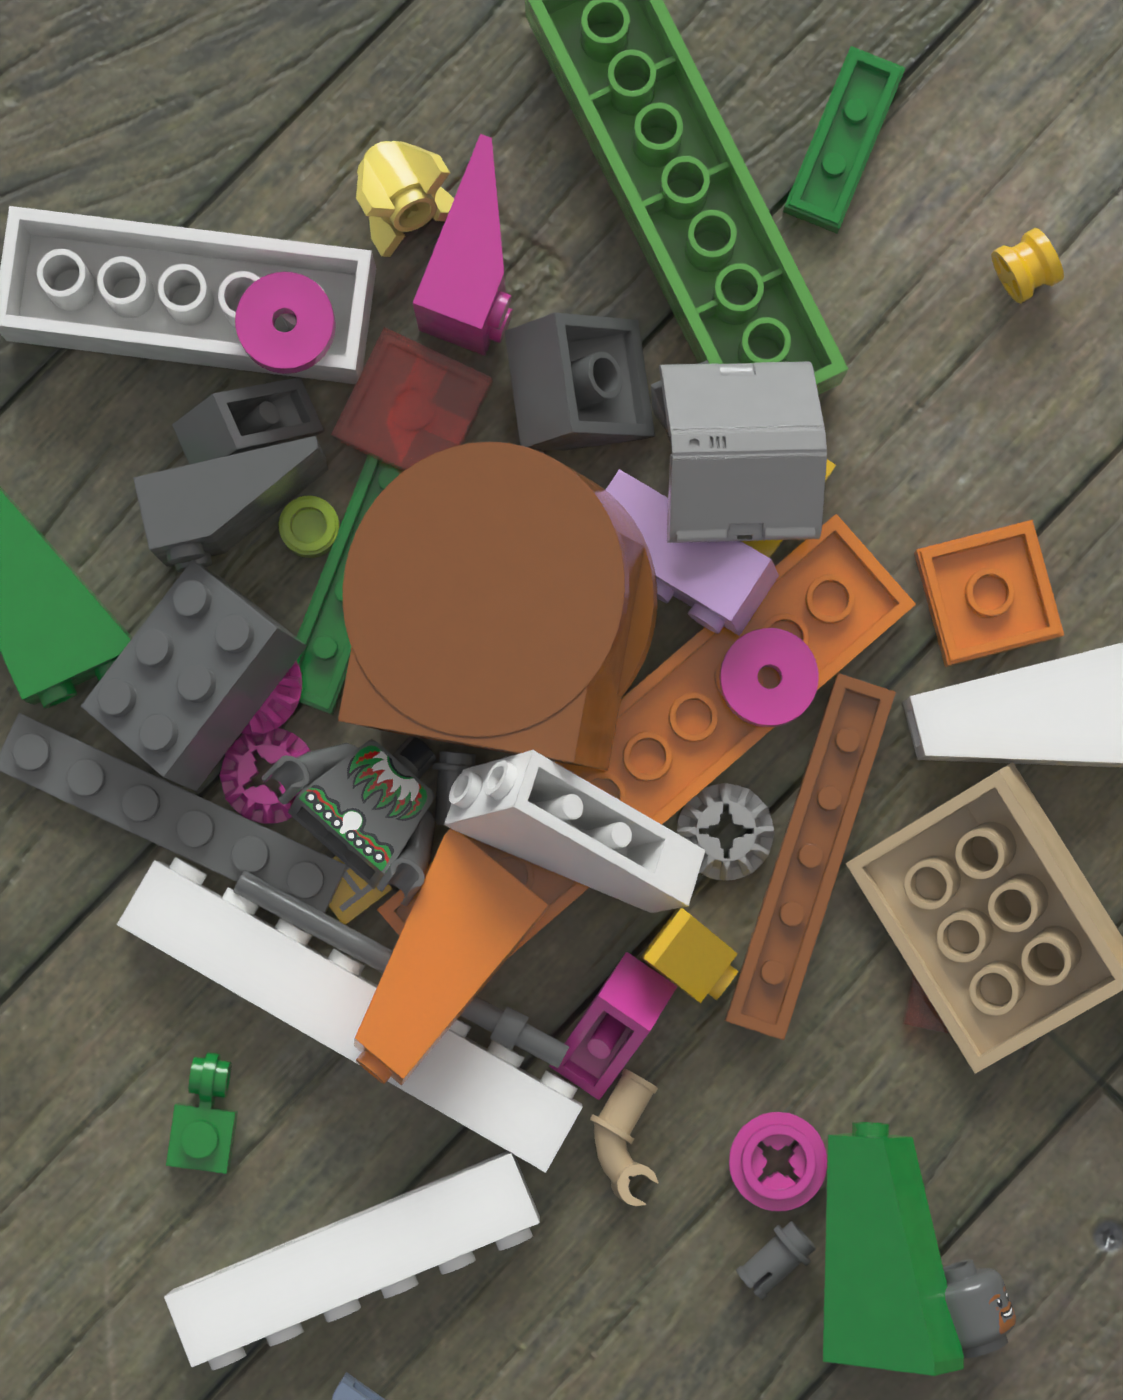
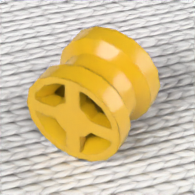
M1037 228L1024 233L1019 244L1013 247L1003 245L991 253L993 266L999 280L1010 297L1017 303L1021 304L1029 300L1033 296L1034 290L1045 284L1052 287L1064 279L1063 267L1056 250L1046 235Z

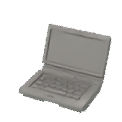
M804 361L659 365L672 450L669 469L667 543L820 539L827 445L812 363Z

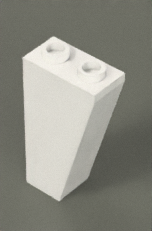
M1123 643L912 695L902 701L917 760L1013 762L1017 764L1123 768Z
M530 750L463 769L462 773L454 781L449 794L451 806L444 824L445 826L650 913L689 906L705 850L538 752Z

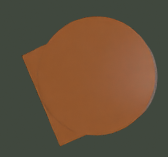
M477 442L453 446L436 452L403 471L388 484L370 506L355 533L349 549L343 579V612L351 644V652L338 721L385 732L510 754H520L534 750L551 761L608 771L620 700L635 680L645 661L655 630L658 608L657 582L651 554L633 518L609 492L595 482L542 452L516 444Z

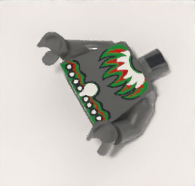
M410 736L392 755L374 740L367 741L359 748L349 743H342L310 751L297 758L286 755L282 756L261 777L264 783L269 779H275L284 786L285 792L278 798L279 802L283 805L287 804L302 790L296 796L287 813L373 889L377 887L378 890L383 892L388 884L397 886L402 890L405 897L401 904L404 906L410 904L424 883V872L431 860L436 826L434 816L428 810L435 795L420 780L423 774L436 761V757L424 742Z

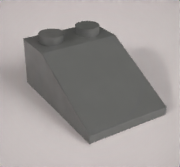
M316 436L133 477L149 550L166 567L175 565L177 572H183L192 559L205 568L211 566L212 556L228 552L328 470L326 457Z

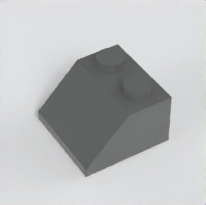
M555 312L504 331L521 446L536 450L565 451L655 437L638 320Z

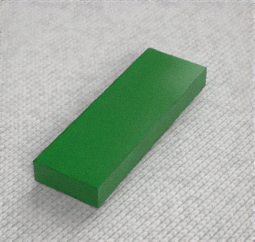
M850 46L784 206V213L838 234L899 86L905 67Z

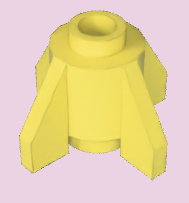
M384 141L372 146L365 153L358 166L356 199L366 216H369L371 239L381 256L391 257L405 237L403 232L416 230L424 226L432 218L435 221H446L454 198L441 187L450 171L440 155L406 142Z

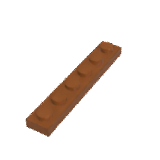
M840 673L835 676L724 1021L781 1040L785 1039L896 694L895 691Z

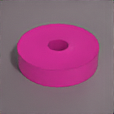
M294 272L271 273L255 281L242 295L235 314L236 332L247 355L262 368L275 373L291 374L311 368L326 355L335 336V315L327 294L312 279ZM291 314L297 318L296 325L291 331L280 332L275 329V321L280 315Z
M777 628L757 629L746 633L735 641L723 659L719 675L721 693L730 710L743 721L759 727H777L799 717L813 701L819 680L818 666L810 648L796 635ZM764 667L774 668L780 676L779 685L772 689L761 686L757 677L759 670Z

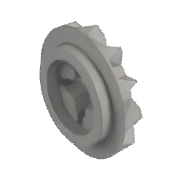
M728 783L712 785L699 792L683 807L677 824V834L705 850L699 873L712 879L725 881L739 879L755 871L768 857L775 832L769 809L762 800L750 789ZM723 805L728 806V815H731L733 825L752 830V834H744L742 837L732 840L731 849L728 850V859L724 858V849L720 848L718 838L709 837V834H699V829H708L709 826L719 824L720 815L723 814Z

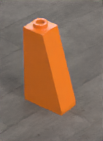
M451 828L441 841L354 1038V1046L362 1052L356 1059L357 1063L382 1084H385L390 1077L401 1086L540 921L548 907L547 903L462 833Z

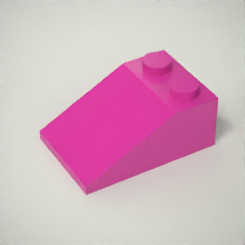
M480 134L413 300V307L419 331L485 356L491 340L501 343L503 340L504 331L508 328L513 309L509 308L512 295L507 294L505 288L492 138Z

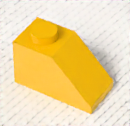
M683 908L675 910L640 957L699 1003L703 1001L707 994L717 1000L738 973V970L730 965L738 953Z

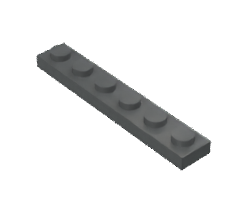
M18 713L0 751L1 772L238 882L243 872L247 871L324 914H327L330 908L329 905L348 867L337 860L21 713Z

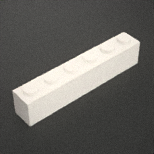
M505 1151L172 1289L164 1298L191 1367L208 1361L211 1370H216L245 1357L246 1353L243 1346L266 1337L269 1346H274L298 1336L304 1332L300 1322L323 1313L327 1322L347 1316L361 1308L358 1298L381 1289L384 1298L405 1292L419 1284L415 1275L438 1265L443 1275L465 1267L476 1261L473 1250L496 1242L499 1251L518 1245L533 1237L530 1227L540 1223V1216L516 1156L509 1151Z

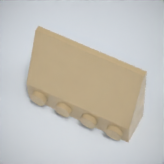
M1013 762L846 863L975 1074L1123 990V937Z

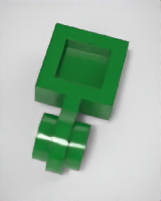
M207 1052L205 1058H193L188 1092L198 1094L200 1103L199 1106L176 1103L174 1105L166 1166L227 1174L230 1171L238 1111L214 1108L216 1097H227L232 1070V1062L221 1060V1055L218 1053Z

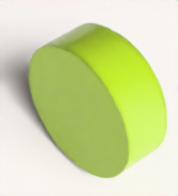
M302 496L292 500L283 509L279 519V532L283 542L293 553L305 558H316L328 553L340 528V521L334 508L326 500L317 496Z

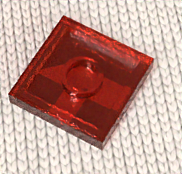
M384 327L331 435L334 439L401 471H405L418 461L436 452L464 444L493 384V378Z

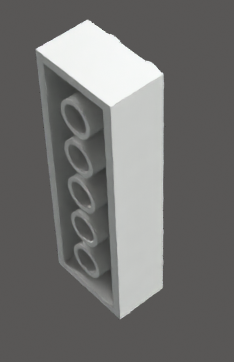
M9 206L0 266V334L6 341L361 385L376 265L371 250ZM294 272L312 279L324 290L332 305L336 322L333 343L326 355L307 370L291 374H281L266 370L247 355L239 341L235 327V314L238 303L251 284L271 273ZM282 314L275 321V329L280 332L291 331L296 325L297 318L291 314Z

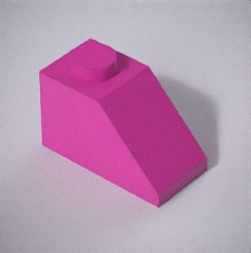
M626 952L564 1042V1044L569 1046V1049L559 1067L556 1068L551 1064L549 1067L600 1100L649 1034L677 986Z

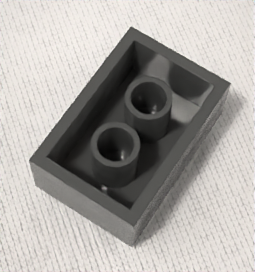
M192 559L85 699L81 707L163 777L197 791L307 645L225 579Z

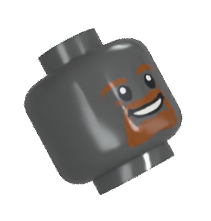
M972 1259L959 1261L943 1267L948 1286L945 1291V1299L962 1346L964 1358L985 1355L1005 1346L1008 1343L1006 1334L1015 1326L1016 1315L1001 1275L992 1268L976 1269Z

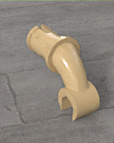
M624 1069L619 1082L600 1115H592L590 1121L594 1123L597 1156L603 1171L611 1180V1188L615 1196L627 1204L643 1206L646 1203L633 1197L629 1192V1176L643 1175L650 1181L657 1184L659 1182L655 1173L649 1167L633 1162L627 1149V1143L632 1144L634 1141L630 1134L653 1093L655 1094L658 1088L635 1073Z

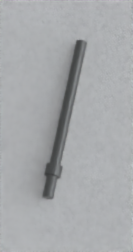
M247 871L243 872L234 888V893L384 973L393 950ZM477 996L460 1015L492 1032L490 1039L510 1050L516 1045L556 1068L559 1067L569 1049L568 1045L527 1024L526 1022L529 1017L509 1006L503 1011Z

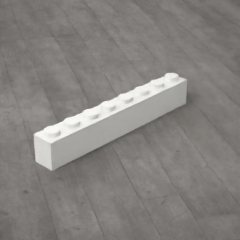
M177 857L174 858L170 866L164 862L154 860L117 925L357 1063L356 1059L362 1052L354 1046V1038L377 988V985L360 976L365 965L333 948L329 957L321 954L307 945L312 937L311 934L282 918L279 919L276 926L254 915L259 907L258 905L234 893V890L229 887L224 895L221 896L203 886L202 883L207 874ZM459 1019L454 1022L402 1086L392 1077L389 1078L388 1082L545 1173L583 1108L582 1103L573 1099L578 1089L577 1087L547 1070L541 1080L519 1068L524 1060L523 1056L493 1040L487 1049L466 1037L471 1026Z

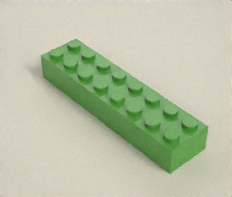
M525 0V17L698 364L706 360L709 364L810 361L814 370L818 395L840 385L848 371V367L663 0Z

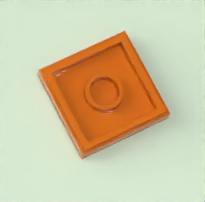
M1033 520L916 549L914 552L945 667L1064 636Z

